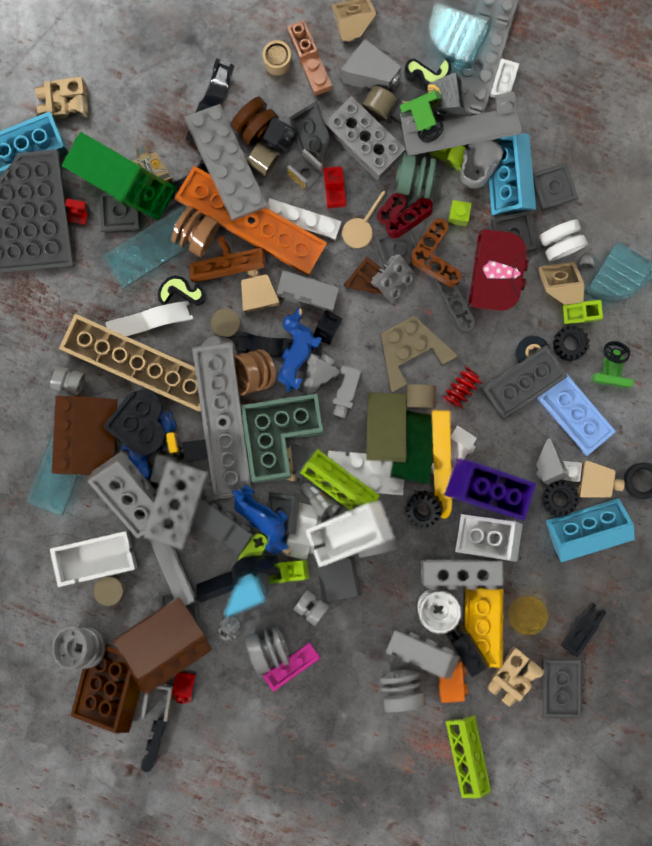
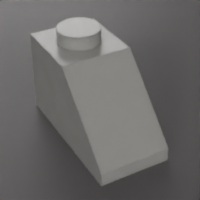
M551 438L547 439L536 464L538 468L536 474L541 482L543 481L545 484L551 485L554 482L569 477L556 442Z

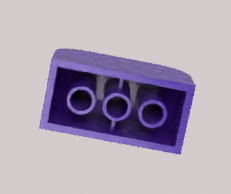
M455 458L444 496L525 521L536 483L473 461Z

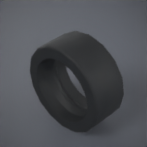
M634 464L627 469L624 475L625 489L635 498H652V489L647 492H640L634 488L632 483V477L638 470L644 469L652 473V464Z

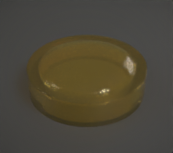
M521 596L510 605L508 619L511 626L520 634L535 635L546 626L548 612L545 605L539 599L533 596Z

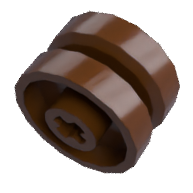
M260 96L253 98L245 104L231 122V127L238 134L243 133L242 139L249 146H253L263 139L262 137L272 117L279 120V116L272 109H267L268 104Z

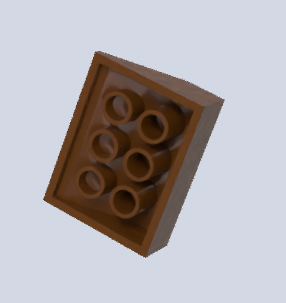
M55 395L52 474L91 475L93 470L115 456L116 437L104 429L103 426L116 411L118 399Z
M177 597L112 640L136 684L146 695L212 651L205 635L180 597Z
M105 644V653L100 663L92 668L82 669L71 716L114 734L129 733L140 688L115 646Z

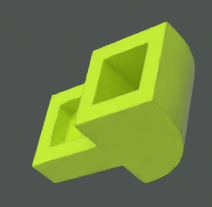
M461 145L438 151H430L429 156L446 163L445 165L461 172L463 154L466 148Z
M594 300L563 305L564 324L592 323L603 320L602 301Z
M307 559L275 563L274 567H278L280 573L272 576L268 575L269 584L310 579Z

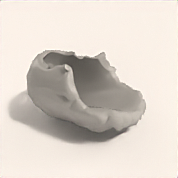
M487 140L469 144L468 148L464 150L463 164L460 172V180L464 185L477 189L486 184L502 159V147L497 141Z

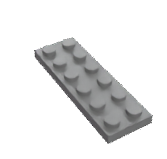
M218 104L185 116V122L231 221L267 208L266 201L221 105Z

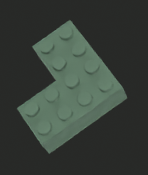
M310 394L241 405L252 483L259 484L290 479L291 471L286 441L324 435L318 395Z

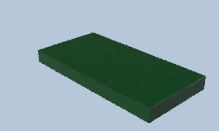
M406 411V461L392 462L390 477L429 484L433 460L432 415Z

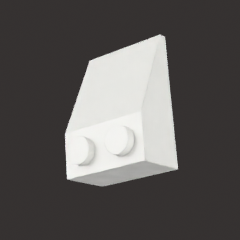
M461 514L455 552L517 562L523 524L514 521Z

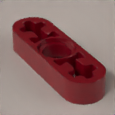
M421 198L388 221L386 224L388 237L392 239L400 238L431 216L433 213V202L430 199ZM412 215L415 219L413 221H406L405 217Z

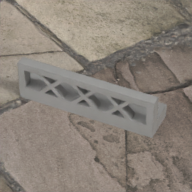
M149 539L174 599L180 597L185 606L197 602L175 548Z

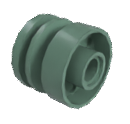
M404 153L402 164L399 163L396 182L398 183L397 193L409 195L412 187L416 188V197H419L421 189H425L424 198L429 199L435 184L437 172L436 159L431 158L429 166H425L426 157H423L421 164L418 165L416 164V155L409 156L407 153Z

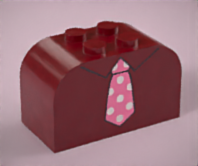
M482 229L478 232L468 308L504 311L516 305L520 298L521 290L524 291L526 279H523L524 271H527L529 260H526V245L518 235Z

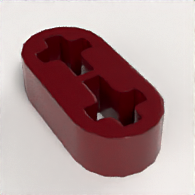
M392 194L378 211V222L386 226L388 221L404 209L406 197L403 194ZM394 198H395L396 200L399 199V198L402 199V200H401V204H402V205H399V204H398V205H396L395 208H393V207H392V206L394 205V200H393V199H394ZM390 210V220H382L381 213L386 214Z

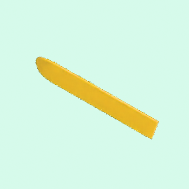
M432 410L435 497H439L438 502H442L441 507H443V511L440 517L446 519L450 516L452 510V498L444 496L452 471L450 410Z

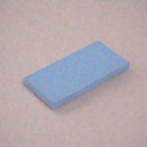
M567 374V378L547 390L537 399L583 454L588 456L616 431Z

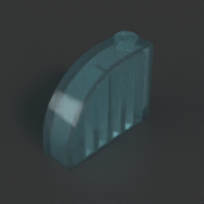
M436 3L429 23L431 38L440 54L445 59L448 58L456 67L471 70L491 29L488 21Z
M617 242L613 245L584 293L603 302L623 301L639 292L648 281H652V262L622 243Z

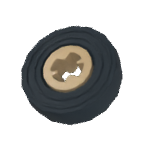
M539 336L524 338L516 349L518 362L530 356L531 354L528 352L533 348L537 351L544 345H547L550 349L549 344Z

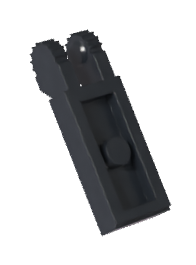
M593 602L588 606L584 614L580 616L561 643L563 648L576 657L580 655L597 631L600 622L606 614V611L602 609L598 612L594 621H592L589 617L596 608V604Z
M458 621L455 628L462 637L458 638L453 629L446 632V635L453 642L455 650L471 677H475L489 668V664L471 634L467 632L463 623Z
M161 715L152 724L151 732H154L152 739H149L147 742L146 751L149 752L144 756L141 764V770L144 772H150L155 765L154 763L166 726L164 716Z

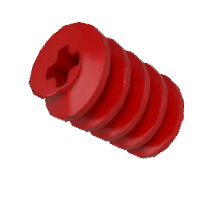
M466 366L464 368L467 372L460 371L462 378H455L457 384H450L453 390L446 389L445 392L448 396H441L455 408H463L461 401L468 402L465 396L473 395L470 389L477 390L475 383L482 384L479 376Z

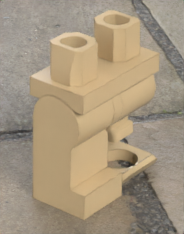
M82 76L51 82L44 81V86L35 87L36 98L38 100L46 99V104L37 105L38 115L50 111L54 120L66 119L69 117V113H76L78 111L84 117H88L87 88Z
M512 646L508 655L503 660V667L497 668L490 676L492 680L487 689L494 695L501 688L505 689L507 692L501 700L511 707L517 700L520 702L523 699V696L532 687L530 682L535 678L541 677L544 674V670L515 646ZM528 663L527 672L525 671L523 675H519L520 670Z

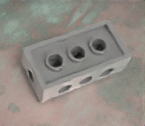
M352 96L325 122L328 133L377 181L405 153L406 148ZM354 124L356 127L349 128L347 125ZM361 137H368L369 140H368V141H362L360 138H361ZM381 150L383 153L377 155L374 153V151Z
M121 451L93 470L87 482L138 539L145 533L158 492L124 452Z
M168 461L143 537L179 549L185 548L208 473ZM181 480H184L187 484L184 491L178 489V483ZM175 499H178L181 503L178 510L172 508V502ZM168 518L173 519L175 523L172 529L166 526Z
M497 559L421 560V583L427 589H439V586H445L446 589H458V585H464L466 589H478V585H483L486 589H498L497 585H503L502 561ZM445 570L444 578L438 579V572ZM460 570H464V571H465L464 577L461 578V579H458V577H457L458 572H459ZM483 570V571H484L483 577L480 578V579H478V578H477V573H478V571Z

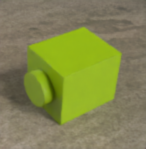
M452 200L448 224L467 226L472 203Z

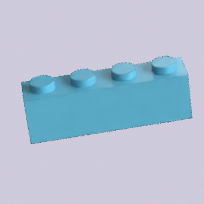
M50 111L0 131V176L14 161L18 153L59 149V156L68 153L62 134Z
M522 133L495 139L494 141L501 145L503 155L497 169L489 178L492 215L517 214L536 210L529 134Z
M619 498L572 512L564 517L546 520L554 549L561 563L635 540L634 524Z
M251 572L239 580L240 583L236 586L226 609V617L265 601L268 593L259 573L255 575L254 572Z

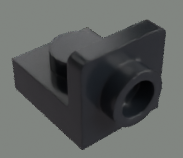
M326 310L313 336L315 338H322L320 342L331 344L343 318Z

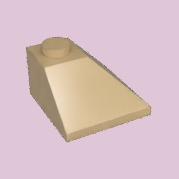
M349 0L332 5L337 29L342 41H353L355 38L361 37L376 15L370 0Z
M575 262L537 267L545 291L564 305L583 302L584 282Z

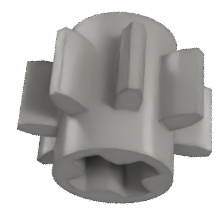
M227 616L218 624L220 627L218 634L223 640L228 641L230 639L233 642L242 634L240 631L241 623L234 617L230 619Z

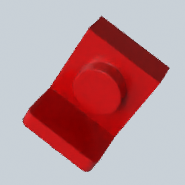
M67 198L65 206L69 210L68 222L86 225L90 208L88 204L83 201Z
M179 672L175 675L172 699L176 703L187 704V702H192L195 674Z

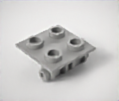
M400 254L391 256L386 264L383 265L386 270L380 268L379 271L381 273L378 272L372 277L371 284L374 287H378L391 304L416 278V274Z

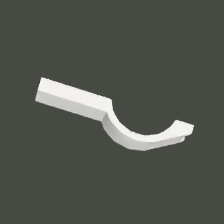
M189 301L158 306L138 314L105 323L108 329L128 337L150 331L159 326L193 320V315L189 316L187 305H190Z

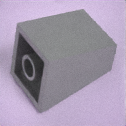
M364 39L341 68V82L369 90L375 85L389 92L391 89L394 91L400 84L399 79L402 76L400 74L401 66Z

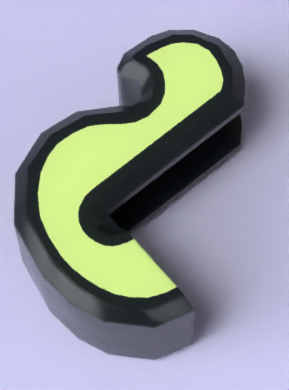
M446 58L438 71L434 72L417 59H410L405 64L404 75L410 82H414L415 78H418L420 85L425 90H428V84L451 74V62Z
M177 275L168 277L158 290V301L162 305H166L175 292L195 306L202 305L206 300V294L202 287L195 284L194 289H191L188 281Z

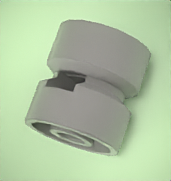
M58 365L53 373L50 388L60 392L65 390L69 395L78 396L84 384L85 374L75 370L70 372L69 368Z
M307 590L293 610L300 616L305 615L306 620L315 626L327 611L329 605L322 600L317 601L316 595ZM309 603L313 605L310 611L306 608Z

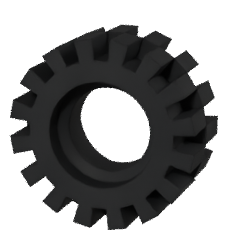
M569 325L558 331L553 340V349L556 350L557 356L560 355L563 360L574 361L586 354L590 346L588 345L590 339L587 338L588 334L584 333L583 328L580 329L578 328L579 326ZM567 336H574L578 340V347L575 350H568L565 347L564 340Z
M566 481L554 482L544 490L542 504L546 507L545 510L549 511L552 516H567L576 509L579 503V495L576 494L578 491L577 489L574 490L573 485H569ZM556 492L566 494L568 500L565 506H558L554 503L553 496Z
M419 491L411 497L406 505V515H409L407 519L409 521L413 520V525L417 523L418 528L424 526V529L428 528V526L432 527L437 523L442 514V502H438L439 497H433L434 493L432 492L427 494L428 491L423 493ZM421 503L427 504L431 508V514L428 516L421 515L417 510V506Z

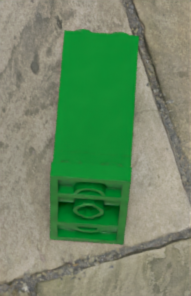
M82 132L75 138L74 144L62 164L66 169L112 195L120 202L158 221L177 188Z

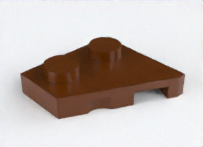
M366 256L345 282L344 287L384 296L378 287H374L371 284L372 277L378 272L381 273L379 271L381 267Z

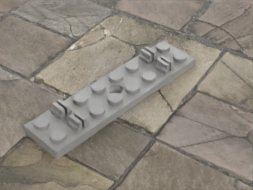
M518 0L478 1L457 71V75L462 80L465 114L444 116L443 121L485 112ZM480 64L482 69L477 70L475 65Z
M232 343L192 347L213 498L218 500L235 497L232 492L238 489L242 490V487L245 485L251 487ZM225 419L226 424L220 425L219 420Z

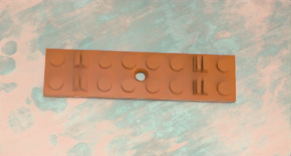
M193 166L175 196L176 201L187 207H193L195 212L201 211V215L204 217L208 215L216 219L221 227L258 248L262 247L266 253L306 276H309L327 242L268 208L231 221L210 174L196 166ZM248 218H254L255 222L250 224Z

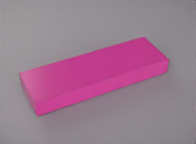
M308 642L289 656V665L285 666L282 661L280 662V668L275 666L269 672L263 674L262 677L274 692L321 657L312 644Z

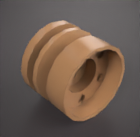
M188 206L174 226L171 242L175 244L180 242L179 246L182 248L190 242L189 251L202 257L217 233L219 221L208 215L200 221L201 211L195 212L193 207Z
M258 349L246 354L233 355L238 395L250 394L273 386L276 378L273 359L265 350Z

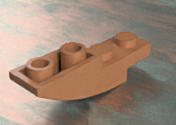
M305 20L287 26L297 57L314 95L317 96L332 90V84L318 55V50Z

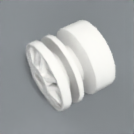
M441 587L439 589H428L419 597L417 612L423 625L428 630L435 633H446L457 625L461 615L460 606L453 594L447 589ZM436 604L440 606L441 611L435 610L434 606Z

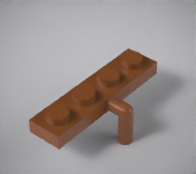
M218 236L217 242L223 250V256L190 263V280L195 283L264 268V250L261 247L231 254V249L224 237Z

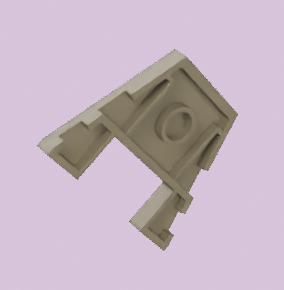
M415 316L380 334L392 393L407 385L398 368L402 364L430 349L434 350L441 365L458 357L456 353Z

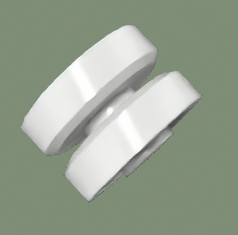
M578 219L559 224L539 235L542 246H551L545 252L548 261L551 262L563 258L588 245L585 235H576L582 229Z

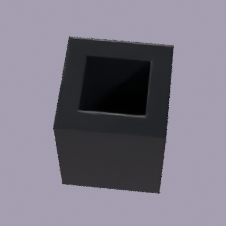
M205 439L182 442L183 446L180 447L181 458H184L185 462L208 459Z

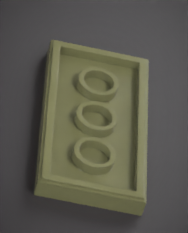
M368 392L366 460L406 461V394Z

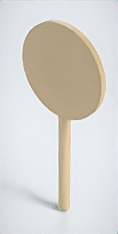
M382 191L364 220L354 218L344 225L342 237L348 246L363 248L369 244L372 238V228L367 221L384 197L386 191Z

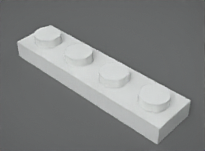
M269 198L267 203L269 210L310 233L336 241L341 221Z

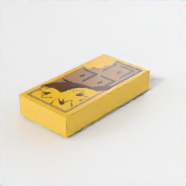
M174 432L168 433L166 437L169 452L173 454L180 453L181 446L178 434Z

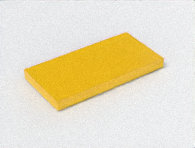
M465 587L464 627L473 637L489 667L502 668L503 589H486L478 587V589H466Z

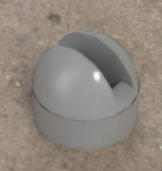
M585 253L580 259V266L587 269L595 267V256L591 253Z

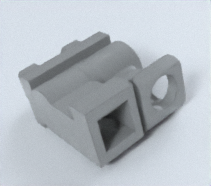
M342 365L340 374L345 375L342 387L337 391V398L333 400V405H336L333 415L345 418L347 409L351 410L353 403L351 401L353 400L356 387L362 382L361 370Z

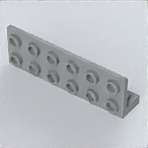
M509 92L495 95L496 111L442 121L444 126L443 132L439 138L432 142H423L418 137V129L412 112L400 114L407 154L409 156L418 155L420 153L522 134V128L516 112L515 93ZM436 122L435 126L440 128V123ZM434 132L431 135H426L424 138H431L435 136L438 132Z

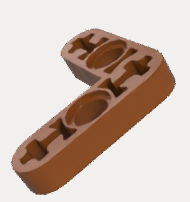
M438 218L431 223L413 250L410 258L414 266L446 286L455 287L461 279L460 271L433 254L448 230V223L444 219ZM439 225H441L442 229L439 230L436 236L434 232ZM432 239L435 245L429 247L424 243V240ZM420 254L423 255L420 260L416 259ZM428 259H430L428 265L426 266L425 263ZM431 264H439L441 270L433 271L431 269ZM446 269V273L442 276L441 274ZM453 274L455 278L451 281L449 277Z

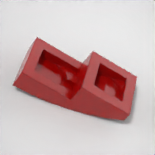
M342 166L323 168L327 209L346 207Z

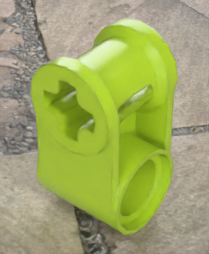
M263 532L255 533L237 561L253 555L263 556L268 537ZM259 537H262V538H263L262 542H263L264 544L261 543L260 545H257V544H256V543H257V540H256V539H258Z

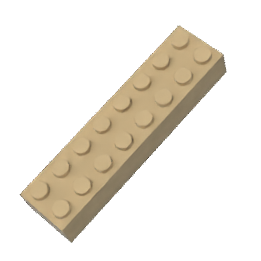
M74 314L59 347L60 350L201 413L195 367Z

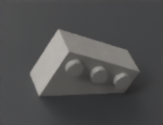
M282 271L277 296L281 300L333 313L339 288L331 282L322 283L318 282L315 278H306L292 272Z
M394 631L386 651L387 654L403 658V661L418 665L420 668L442 678L451 679L459 657L454 655V650L447 647L441 649L437 647L438 643L430 639L424 641L420 639L421 635L410 631V634Z

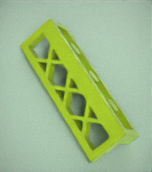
M318 449L300 472L350 511L357 509L356 505L362 507L376 502L380 497L379 494ZM310 468L316 473V475H314L307 469Z
M469 715L462 719L447 720L445 722L461 797L482 798L491 792L475 715ZM453 725H459V735L454 732ZM458 744L464 747L463 755L458 751ZM462 763L468 767L469 772L467 774L462 770ZM467 782L472 786L473 792H467Z

